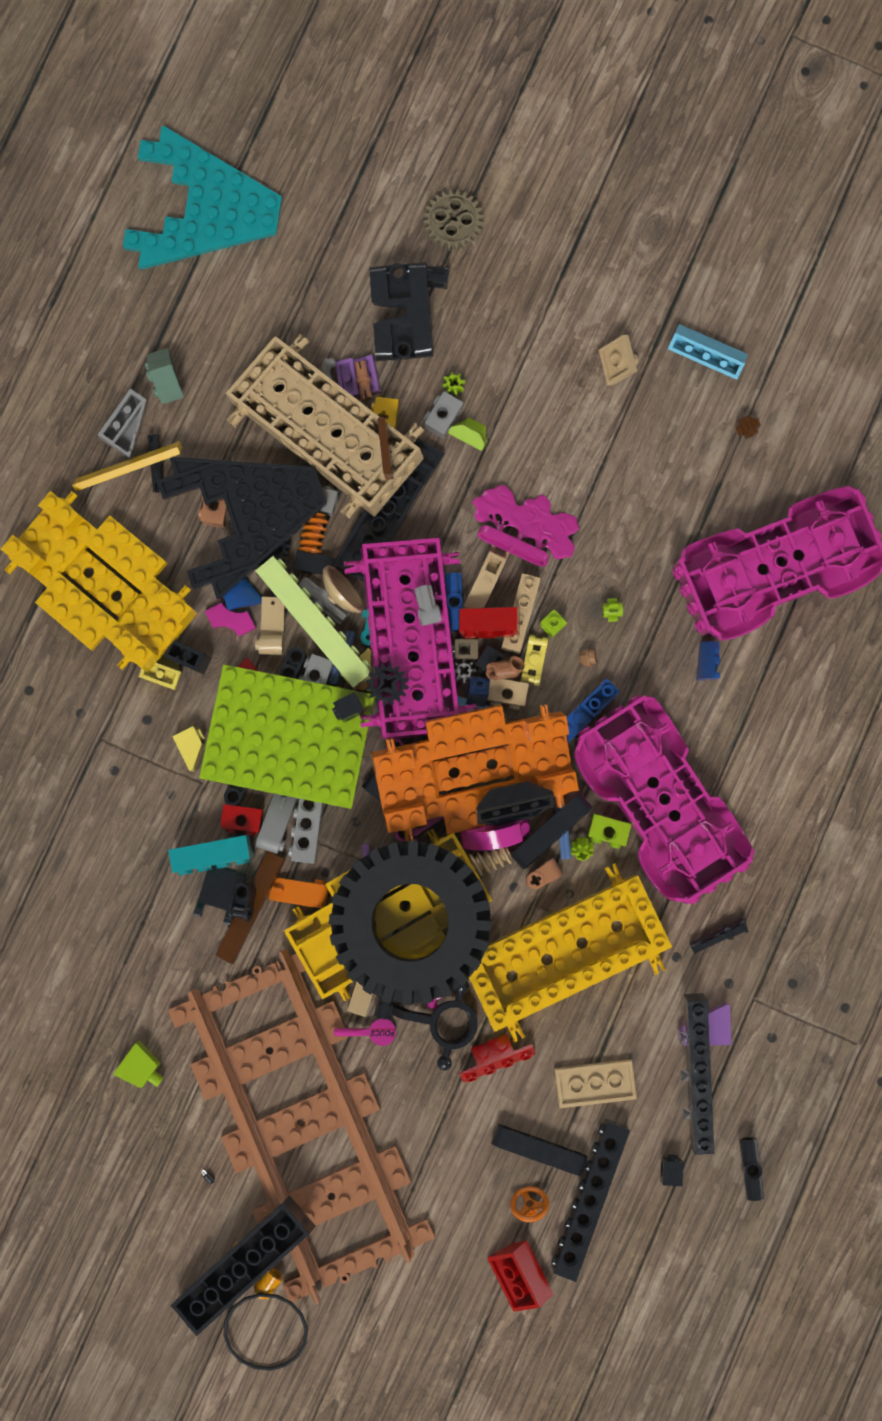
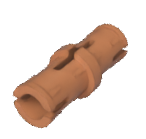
M359 361L354 363L357 374L356 384L359 385L360 399L361 401H367V395L369 401L373 399V396L371 394V378L368 377L366 361H360L361 367Z

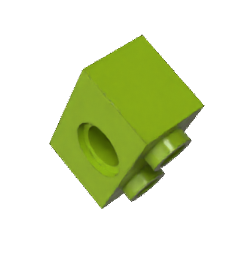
M592 814L587 837L591 838V842L602 844V841L609 842L610 847L620 849L621 846L626 847L632 824ZM608 826L613 829V835L610 838L604 835V829Z

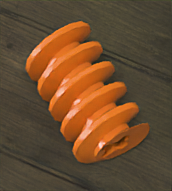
M317 513L306 523L307 525L302 527L305 532L301 533L300 536L304 540L299 541V544L302 546L298 547L299 550L309 553H321V550L317 548V546L323 545L319 538H325L321 531H327L322 525L329 523V521L324 519L325 515Z

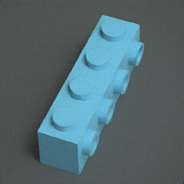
M680 324L668 347V350L734 379H738L748 354Z

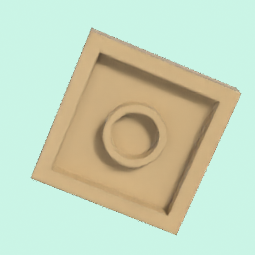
M622 335L599 349L607 386L615 385L637 372L636 365L639 359L632 352L628 335Z

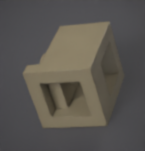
M455 639V644H451L452 656H455V660H478V639ZM461 648H467L468 652L466 654H462L460 651Z

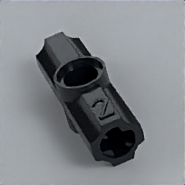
M744 1137L739 1139L746 1199L748 1201H760L764 1199L757 1138ZM750 1165H756L754 1172H747Z

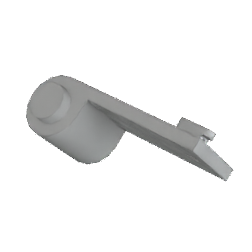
M279 794L273 795L255 847L276 854L279 851L283 852L286 840H283L284 833L296 803V798Z

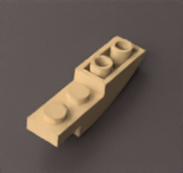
M492 545L463 608L485 607L505 565L509 552Z

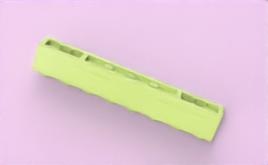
M272 556L255 571L356 690L366 680L371 678L368 674L373 668L366 660L362 662L359 659L360 653L354 646L349 647L346 643L348 639L342 631L337 632L333 628L336 624L329 616L325 618L321 612L324 610L317 602L314 604L309 599L311 597L310 593L305 588L301 589L297 585L299 580L293 573L289 575L285 571L287 566L281 559L276 560Z

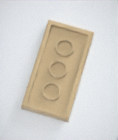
M632 1059L554 1068L559 1108L637 1099Z

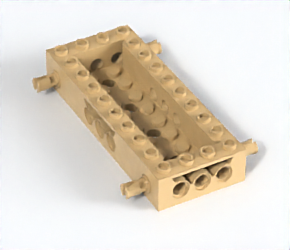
M299 334L290 346L275 336L226 392L232 404L237 407L226 421L236 428L245 415L248 416L308 465L315 467L317 472L351 498L343 509L340 510L343 515L346 514L348 519L351 518L360 506L375 517L424 459L420 448L414 444L415 440L424 432L421 426L418 428L417 423H414L404 436L388 424L394 479H385L377 421L379 416L299 355V352L309 343L305 337H302V334ZM282 384L284 385V390L276 392L275 387ZM306 407L313 408V412L311 414H303V411ZM340 429L342 430L341 436L333 437V431ZM364 452L371 453V458L364 461L361 459V455Z

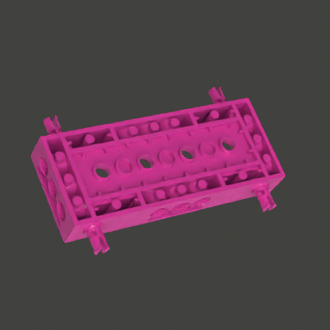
M440 538L362 544L360 561H344V567H351L344 570L345 574L362 572L373 668L376 666L378 669H381L382 663H384L385 667L392 663L393 669L399 666L398 672L405 671L402 677L408 678L404 685L409 686V689L403 690L406 696H399L401 699L399 703L394 700L393 706L389 702L383 706L382 701H379L377 703V714L360 715V720H369L368 722L361 723V728L378 726L380 740L427 736L425 721L469 712L467 710L476 708V704L459 706L457 701L443 565L460 564V559H452L458 557L459 552H441ZM407 575L410 578V583L408 585L401 584L400 576ZM424 585H431L435 604L438 605L440 610L441 622L421 626L414 589ZM407 613L412 614L414 622L406 623L403 618L404 615ZM416 652L419 656L418 661L411 662L408 659V653ZM383 672L388 676L395 675L391 672ZM377 677L374 680L375 689L379 685ZM384 680V684L381 689L386 687L391 689L390 685L394 680H392L391 682H386ZM400 681L396 683L395 688L397 692L400 690ZM415 690L421 691L423 694L422 700H414L412 692ZM385 693L380 694V696H382V697H386V698H389V697H390L389 694H385Z

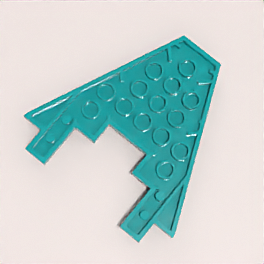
M165 126L161 127L159 142L140 140L138 160L174 166L172 183L189 186L184 219L165 216L163 234L125 229L123 249L140 252L139 269L143 270L277 235L282 196Z

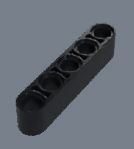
M579 793L511 854V857L522 870L526 869L593 809V806Z
M497 1124L491 1144L498 1148L577 1176H582L588 1158L587 1155L501 1124Z

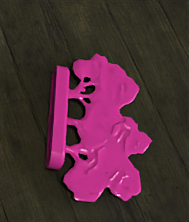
M500 485L494 489L483 491L481 497H475L472 501L476 507L474 514L476 520L479 522L492 521L496 526V529L488 525H482L479 528L477 536L484 542L542 567L547 565L549 555L541 550V548H548L557 560L572 557L575 546L568 538V535H572L579 530L577 519L575 516L564 512L552 515L550 513L551 503L544 494L538 496L535 500H524L523 505L519 506L516 504L514 495L508 487ZM495 514H500L502 518V522L500 525V521H496ZM504 521H509L507 525H504ZM513 526L518 529L519 534L517 538L504 533L503 528ZM522 538H534L536 547L522 541ZM544 539H547L546 544H542Z

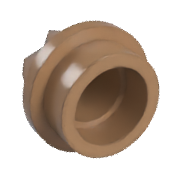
M587 648L580 653L579 661L582 665L593 667L594 664L598 663L595 649L590 650Z

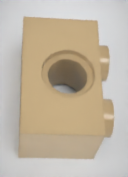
M490 679L487 701L490 702L491 706L505 704L509 705V709L520 710L521 707H525L529 683L506 679ZM505 689L510 690L513 694L512 698L504 699L502 691Z

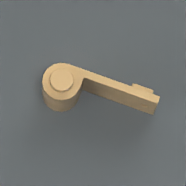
M262 597L261 635L259 639L255 640V650H259V654L283 655L285 606L277 597Z

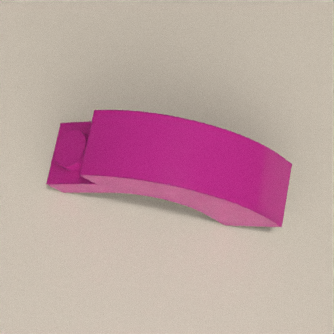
M528 819L498 826H482L460 831L463 848L480 851L500 849L518 844L523 841V837L531 833Z

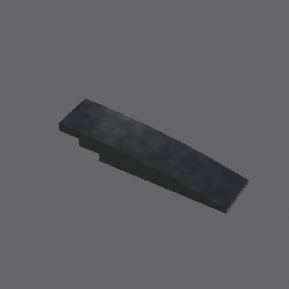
M419 438L415 440L414 444L420 448L424 459L375 517L364 510L333 564L343 570L351 568L344 567V561H360L362 544L393 541L445 456L443 452ZM362 572L350 573L364 582Z

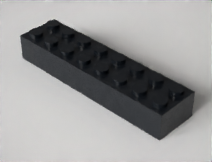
M289 1195L180 1294L170 1306L191 1331L198 1336L302 1242L316 1227L315 1224Z

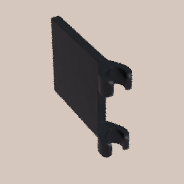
M212 866V870L206 872L193 915L202 917L205 904L227 911L223 924L230 926L233 919L229 918L228 911L233 888L238 883H244L246 875L222 868L217 869V867Z

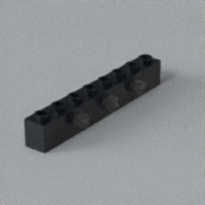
M704 993L684 994L685 1031H679L680 1044L686 1043L687 1069L681 1070L682 1082H688L689 1107L682 1109L683 1119L690 1120V1140L694 1154H715L708 1000Z

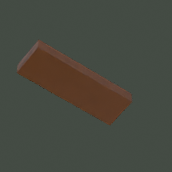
M379 417L377 421L383 474L385 479L391 480L394 478L388 424L385 417Z

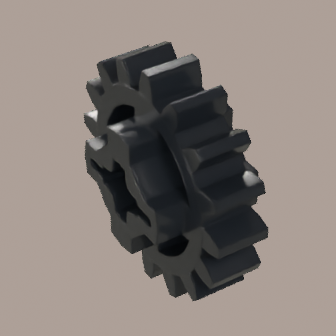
M382 663L381 669L375 666L373 668L375 673L369 672L368 675L371 679L366 680V683L370 684L366 691L372 692L369 698L376 697L375 703L377 704L379 701H382L383 706L387 702L393 706L394 700L399 703L401 701L399 696H406L403 690L409 689V686L404 685L408 678L402 677L405 671L398 672L399 666L393 669L392 663H389L388 667H385L384 663ZM383 672H391L395 675L388 676ZM377 677V679H378V681H379V685H378V687L375 689V688H374V680H375V678ZM384 680L386 682H391L392 680H394L390 685L391 689H389L388 687L381 689L384 684ZM398 681H400L399 692H397V689L395 688L396 683ZM382 693L389 694L390 697H389V698L382 697V696H380V694H382Z

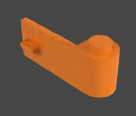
M277 878L270 891L269 900L324 908L327 905L329 890L324 880L315 879L314 883Z

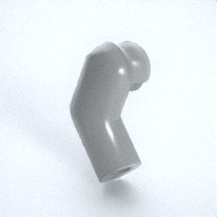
M334 358L324 359L321 367V372L331 380L333 378L330 370L336 365Z

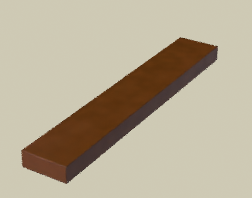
M267 851L251 883L256 889L252 919L249 922L241 918L233 919L216 956L230 964L235 963L286 859Z

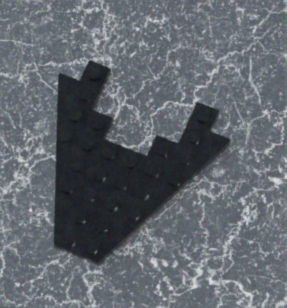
M170 457L175 475L157 480L164 500L200 488L206 506L222 500L225 501L235 534L217 540L223 559L187 571L194 590L212 584L217 600H221L327 505L315 467Z

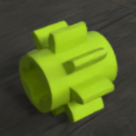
M451 372L449 377L444 376L446 383L442 385V389H447L448 394L451 393L457 397L459 391L464 392L462 385H465V380L460 379V373L453 375V372Z
M610 598L607 600V603H603V618L608 617V622H617L618 617H623L622 602L617 603V598Z
M578 837L575 839V842H571V855H575L577 860L585 861L590 856H593L594 842L589 843L587 837Z

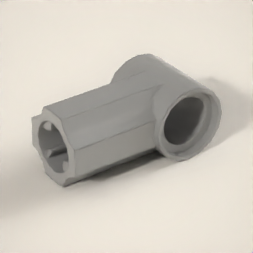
M431 585L415 588L421 626L441 622L440 610L438 605L435 604Z

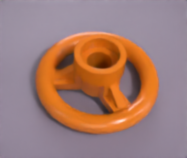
M526 1186L513 1194L510 1208L517 1219L524 1222H535L547 1214L549 1199L540 1188ZM528 1192L538 1194L543 1199V1202L530 1198ZM522 1195L524 1204L522 1209L518 1211L516 1201Z

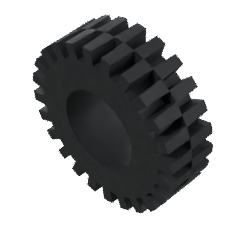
M418 841L391 843L372 850L368 855L352 865L353 868L348 874L343 876L339 883L341 885L332 898V913L329 915V924H331L332 935H330L331 944L335 945L338 954L336 958L339 964L344 965L348 971L347 976L353 982L357 981L363 986L362 990L366 993L382 997L381 1000L385 1002H402V1005H412L413 1003L423 1002V1004L431 1003L434 999L449 996L460 985L463 986L480 966L481 960L488 948L491 931L489 902L481 882L472 869L450 851L434 844ZM403 884L424 886L439 896L447 910L449 920L447 935L438 949L425 957L416 959L399 957L388 951L377 936L375 930L377 906L385 894L397 886Z

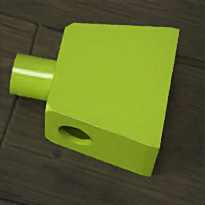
M141 1041L134 1044L113 1073L115 1076L139 1088L144 1087L148 1081L158 1087L164 1079L163 1076L156 1072L161 1062Z

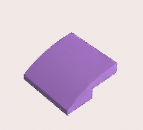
M369 355L358 359L349 358L335 362L339 386L354 398L361 397L359 385L356 384L357 374L354 363L359 361L360 367V361H366L368 377L371 378V394L381 393L375 356Z

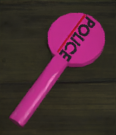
M380 1018L372 1022L369 1028H334L333 1034L334 1036H369L376 1045L385 1046L394 1040L396 1029L390 1020Z

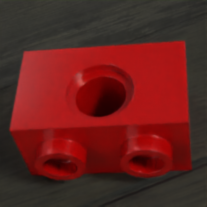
M223 804L220 828H225V832L237 833V830H243L245 835L256 836V832L259 833L262 827L264 810ZM240 815H244L247 818L244 826H240L237 822Z

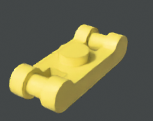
M529 635L524 660L525 668L522 671L520 682L534 683L533 685L535 686L540 685L548 638L543 637L541 639L536 638L535 635ZM533 645L541 646L540 651L533 650ZM528 671H536L535 676L528 675Z

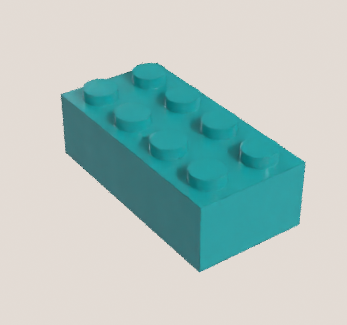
M251 835L168 850L172 873L178 872V876L192 874L193 869H197V872L212 870L213 865H216L217 869L229 867L231 862L235 861L236 865L250 863V859L255 858Z

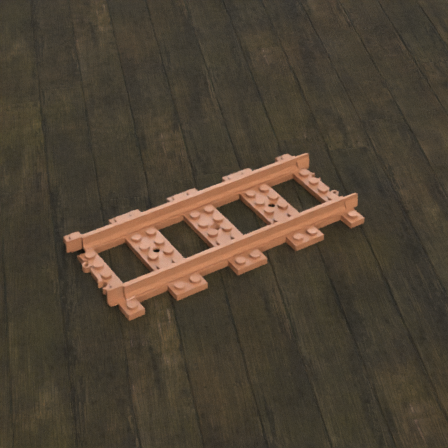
M284 949L279 952L285 966L284 970H282L279 961L266 966L264 972H262L263 969L260 965H256L252 969V973L255 976L248 974L232 982L226 980L224 982L226 989L223 991L219 990L217 985L213 987L212 991L201 995L200 990L197 988L188 992L190 1000L169 1009L168 1013L175 1028L190 1021H193L208 1056L190 1065L206 1101L224 1093L238 1126V1129L221 1136L236 1174L254 1166L269 1200L252 1209L257 1224L289 1195L315 1226L374 1199L376 1200L390 1232L389 1235L320 1266L307 1237L291 1251L300 1275L283 1282L288 1299L294 1302L310 1294L318 1305L321 1299L315 1286L316 1281L321 1280L323 1287H327L336 1283L337 1278L340 1277L341 1283L346 1284L350 1279L349 1273L354 1275L369 1267L377 1268L378 1263L376 1260L380 1257L384 1258L386 1263H388L390 1258L401 1254L403 1259L409 1264L415 1254L413 1248L434 1239L435 1235L427 1218L412 1225L408 1224L394 1190L411 1183L397 1146L394 1145L377 1152L363 1117L380 1110V1106L365 1072L348 1080L345 1077L332 1044L349 1036H334L333 1034L334 1028H346L335 1001L333 1000L316 1008L301 972L306 971L296 953L290 956L288 950ZM283 981L297 1017L227 1047L213 1011ZM268 1047L273 1048L272 1054H267L266 1049ZM313 1053L328 1089L257 1119L243 1084ZM299 1119L304 1120L305 1124L303 1126L298 1125L297 1121ZM344 1126L359 1161L288 1193L274 1157ZM329 1193L335 1194L334 1200L328 1199Z

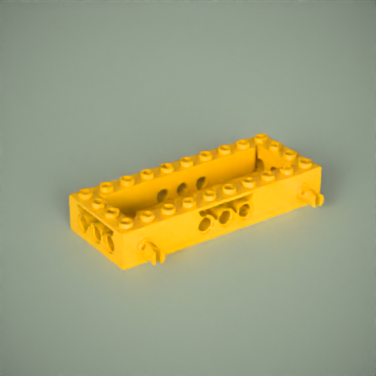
M616 863L612 864L614 874L609 867H605L604 869L612 882L611 886L488 944L480 966L469 979L494 1032L507 1026L513 1041L517 1042L515 1031L519 1033L522 1039L526 1037L518 1021L647 959L655 975L659 974L657 964L662 971L666 970L659 953L672 948V945L638 875H632L625 879L622 878ZM614 921H620L622 924V928L618 932H614L611 928ZM581 937L587 940L585 948H578L576 945L577 940ZM545 954L552 956V962L549 965H544L541 961L542 956ZM509 971L517 973L515 981L507 980L506 975Z

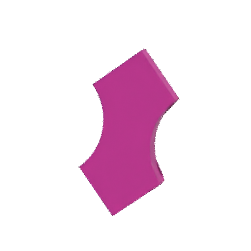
M223 603L205 611L214 629L227 627L234 630L239 637L256 629L248 611L234 613L228 611Z

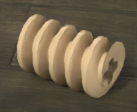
M507 847L490 850V852L483 850V855L477 851L476 858L469 854L471 863L480 876H483V869L490 873V866L497 870L498 863L502 867H505V861L512 864L511 855Z

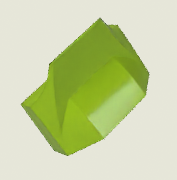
M470 417L452 425L448 434L480 451L484 449L488 442L486 426Z

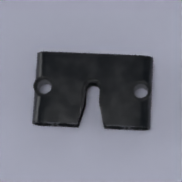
M395 263L393 265L369 267L371 302L373 305L388 308H406V314L402 317L388 318L373 324L376 361L433 357L427 263ZM397 269L404 271L400 278L394 277V272ZM408 346V354L400 355V348Z

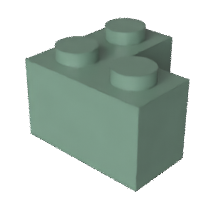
M166 348L147 354V362H145L146 374L149 382L153 381L155 385L153 391L156 399L160 398L161 403L165 404L184 398L169 349Z

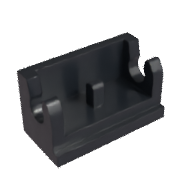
M427 266L429 287L447 289L449 266H445V268Z

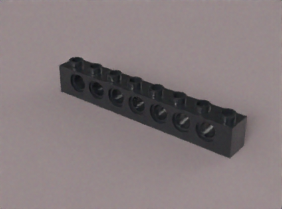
M605 1119V1122L599 1126L598 1134L600 1136L598 1142L595 1141L591 1149L593 1156L591 1161L588 1160L585 1165L584 1171L586 1175L579 1182L578 1190L580 1192L578 1198L573 1199L571 1205L573 1212L571 1217L568 1216L565 1221V1234L560 1236L557 1246L559 1247L558 1254H554L551 1261L553 1272L558 1276L577 1282L630 1133V1129L625 1125ZM608 1138L614 1139V1144L610 1147L604 1145ZM601 1157L608 1158L605 1165L598 1164V1160ZM594 1176L601 1177V1181L598 1184L591 1183V1179ZM587 1195L594 1196L592 1202L587 1203L584 1201ZM580 1214L588 1215L587 1219L583 1222L577 1220ZM573 1233L581 1234L578 1240L571 1239ZM567 1252L574 1253L571 1259L564 1258V1255Z

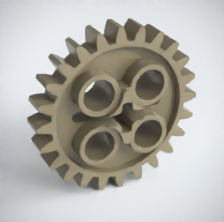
M450 189L449 195H446L442 191L441 198L435 195L436 202L430 200V206H426L427 213L423 215L424 219H426L423 221V226L426 227L425 233H430L429 240L434 239V245L441 243V249L446 245L448 251L451 250V247H454L457 252L458 246L465 250L466 243L472 246V240L477 241V235H481L482 230L480 228H483L484 224L482 222L484 215L481 214L482 207L477 208L478 201L473 202V196L466 198L467 192L460 195L459 190H457L456 194H453ZM452 206H459L460 209H458V210H453L451 207H452ZM438 216H442L445 219L443 221H438L436 218ZM464 220H468L471 223L469 225H464L462 222ZM454 231L456 234L450 236L447 232Z

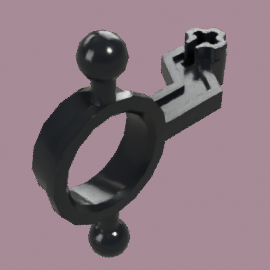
M468 981L463 986L460 985L455 989L456 997L454 1001H446L439 1004L432 1014L409 1010L394 1004V1001L391 1003L381 1000L382 997L380 996L377 998L374 1011L375 1017L387 1020L391 1019V1015L403 1020L430 1025L433 1039L440 1046L444 1047L442 1056L437 1060V1066L440 1070L446 1071L451 1068V1049H460L467 1046L477 1032L478 1020L475 1012L468 1004L462 1002L464 993L469 990ZM449 1008H460L466 1012L468 1017L466 1032L455 1040L444 1039L437 1031V1020L440 1014Z

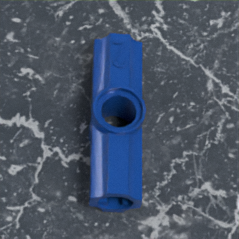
M462 573L445 574L449 629L450 632H459V609H463ZM452 598H457L460 604L452 607L449 601Z

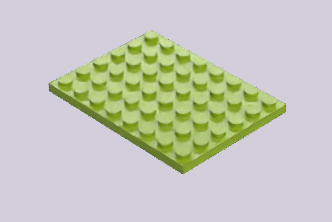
M223 665L199 778L352 809L369 728H361L360 724L369 720H360V716L346 723L342 720L338 721L332 710L335 707L333 702L355 692L365 711L362 715H371L375 697L369 698L371 695L369 693Z

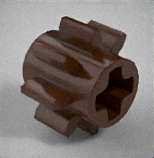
M748 415L738 420L739 425L736 427L739 436L743 435L747 439L759 433L757 429L761 424L758 418L754 419L751 415Z

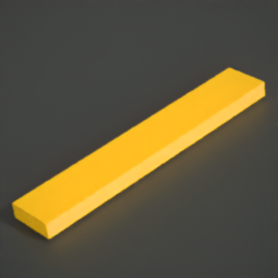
M178 441L76 478L72 486L75 491H79L179 455L182 445Z

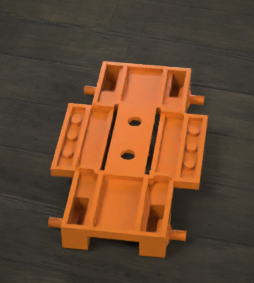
M544 704V706L540 705V716L505 723L502 705H496L425 721L428 740L395 747L394 738H390V740L389 738L385 739L387 749L371 752L388 833L404 831L405 841L408 842L409 838L410 841H413L412 829L427 825L426 820L442 816L447 834L487 826L486 824L477 823L476 807L489 790L526 781L553 791L557 807H564L563 795L579 790L576 772L571 766L566 735H569L566 715L561 711L549 713L548 704ZM495 759L497 766L494 769H488L486 766L488 760ZM453 767L459 769V775L455 778L449 776V770ZM513 775V778L507 781H502L498 783H493L444 795L439 794L440 791H449L451 789L463 786L468 787L472 784L488 782L490 780L499 778H507L508 776Z

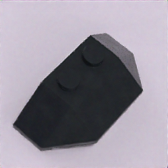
M529 781L490 789L476 807L477 823L498 826L533 818L543 813L546 809L554 807V793Z

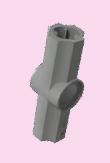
M307 577L298 584L301 589L305 588L310 593L311 597L309 599L313 604L317 602L324 610L321 613L328 615L340 626L351 614L348 610L333 604L327 597V591L319 588Z

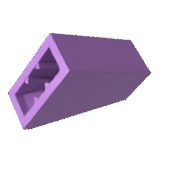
M721 1003L708 1010L710 1045H731L730 1005ZM685 1021L681 1023V1029H678V1040L684 1046H686Z

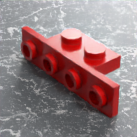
M505 1034L472 1047L471 1050L477 1066L459 1072V1075L463 1082H473L478 1077L491 1075L502 1067L508 1068L520 1060H529L536 1053L532 1044L513 1051L509 1037Z

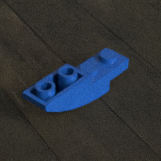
M608 679L599 685L567 717L569 735H566L568 743L620 693Z

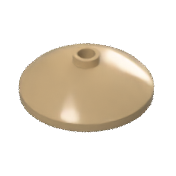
M327 565L324 567L323 581L328 593V599L333 604H337L350 612L361 613L364 611L363 600L350 581L333 566Z

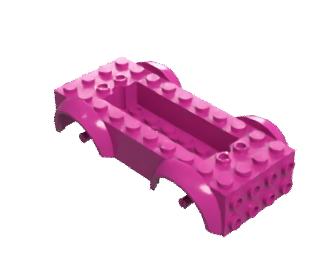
M850 486L832 489L789 506L787 518L746 534L739 528L732 529L684 547L681 550L680 559L673 565L672 573L674 578L680 582V593L683 598L686 597L687 610L690 615L694 616L696 631L700 632L701 636L711 634L721 641L735 639L756 630L774 616L777 606L818 591L828 599L842 597L866 586L882 573L881 534L873 524L874 518L872 513L867 510L864 494L860 493L859 489L856 490ZM795 550H801L804 553V558L801 561L794 559L793 553ZM778 557H783L786 560L784 567L777 565L776 560ZM758 565H767V574L761 575L757 570Z
M637 695L626 702L627 707L624 708L621 705L610 712L612 715L610 718L604 716L594 723L596 727L591 729L588 726L578 733L580 737L576 739L578 744L575 749V761L582 777L594 793L606 801H616L629 823L632 824L631 826L642 841L638 851L639 862L652 885L667 899L692 905L701 899L700 895L704 893L709 894L716 890L717 884L721 882L727 883L733 879L734 873H742L750 868L749 864L753 862L754 849L724 801L720 797H710L685 759L689 749L655 697H646V695L640 698ZM650 777L658 779L659 785L656 788L648 786L647 782ZM663 793L669 796V803L666 805L659 802V796ZM672 810H677L680 813L678 821L670 820L669 813Z

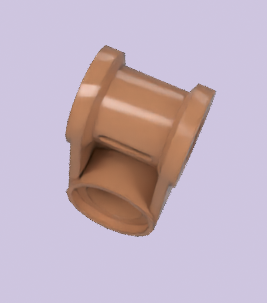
M552 858L527 875L526 885L530 889H539L564 874L555 859ZM532 876L539 877L538 885L530 883Z

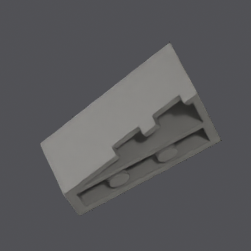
M130 388L98 433L100 440L128 459H132L148 405L147 400Z

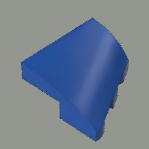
M243 579L224 596L228 611L262 604V597L246 579Z
M700 642L696 680L720 679V673L717 672L720 663L719 642Z

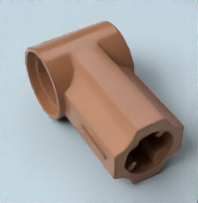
M513 656L508 661L489 663L486 666V675L488 679L492 680L506 679L513 681L524 670L525 664L522 659Z

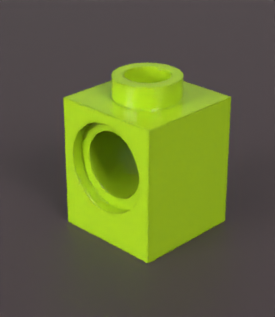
M554 609L540 622L539 626L552 639L567 625V622Z

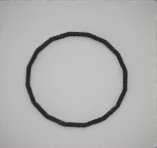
M258 1293L244 1297L232 1306L224 1320L223 1336L228 1350L240 1363L256 1370L272 1371L287 1367L299 1358L307 1344L308 1327L303 1313L292 1301L277 1294ZM258 1297L276 1298L289 1304L300 1316L304 1327L303 1344L298 1353L286 1363L272 1367L256 1366L243 1360L232 1349L227 1336L228 1321L237 1307L247 1300Z

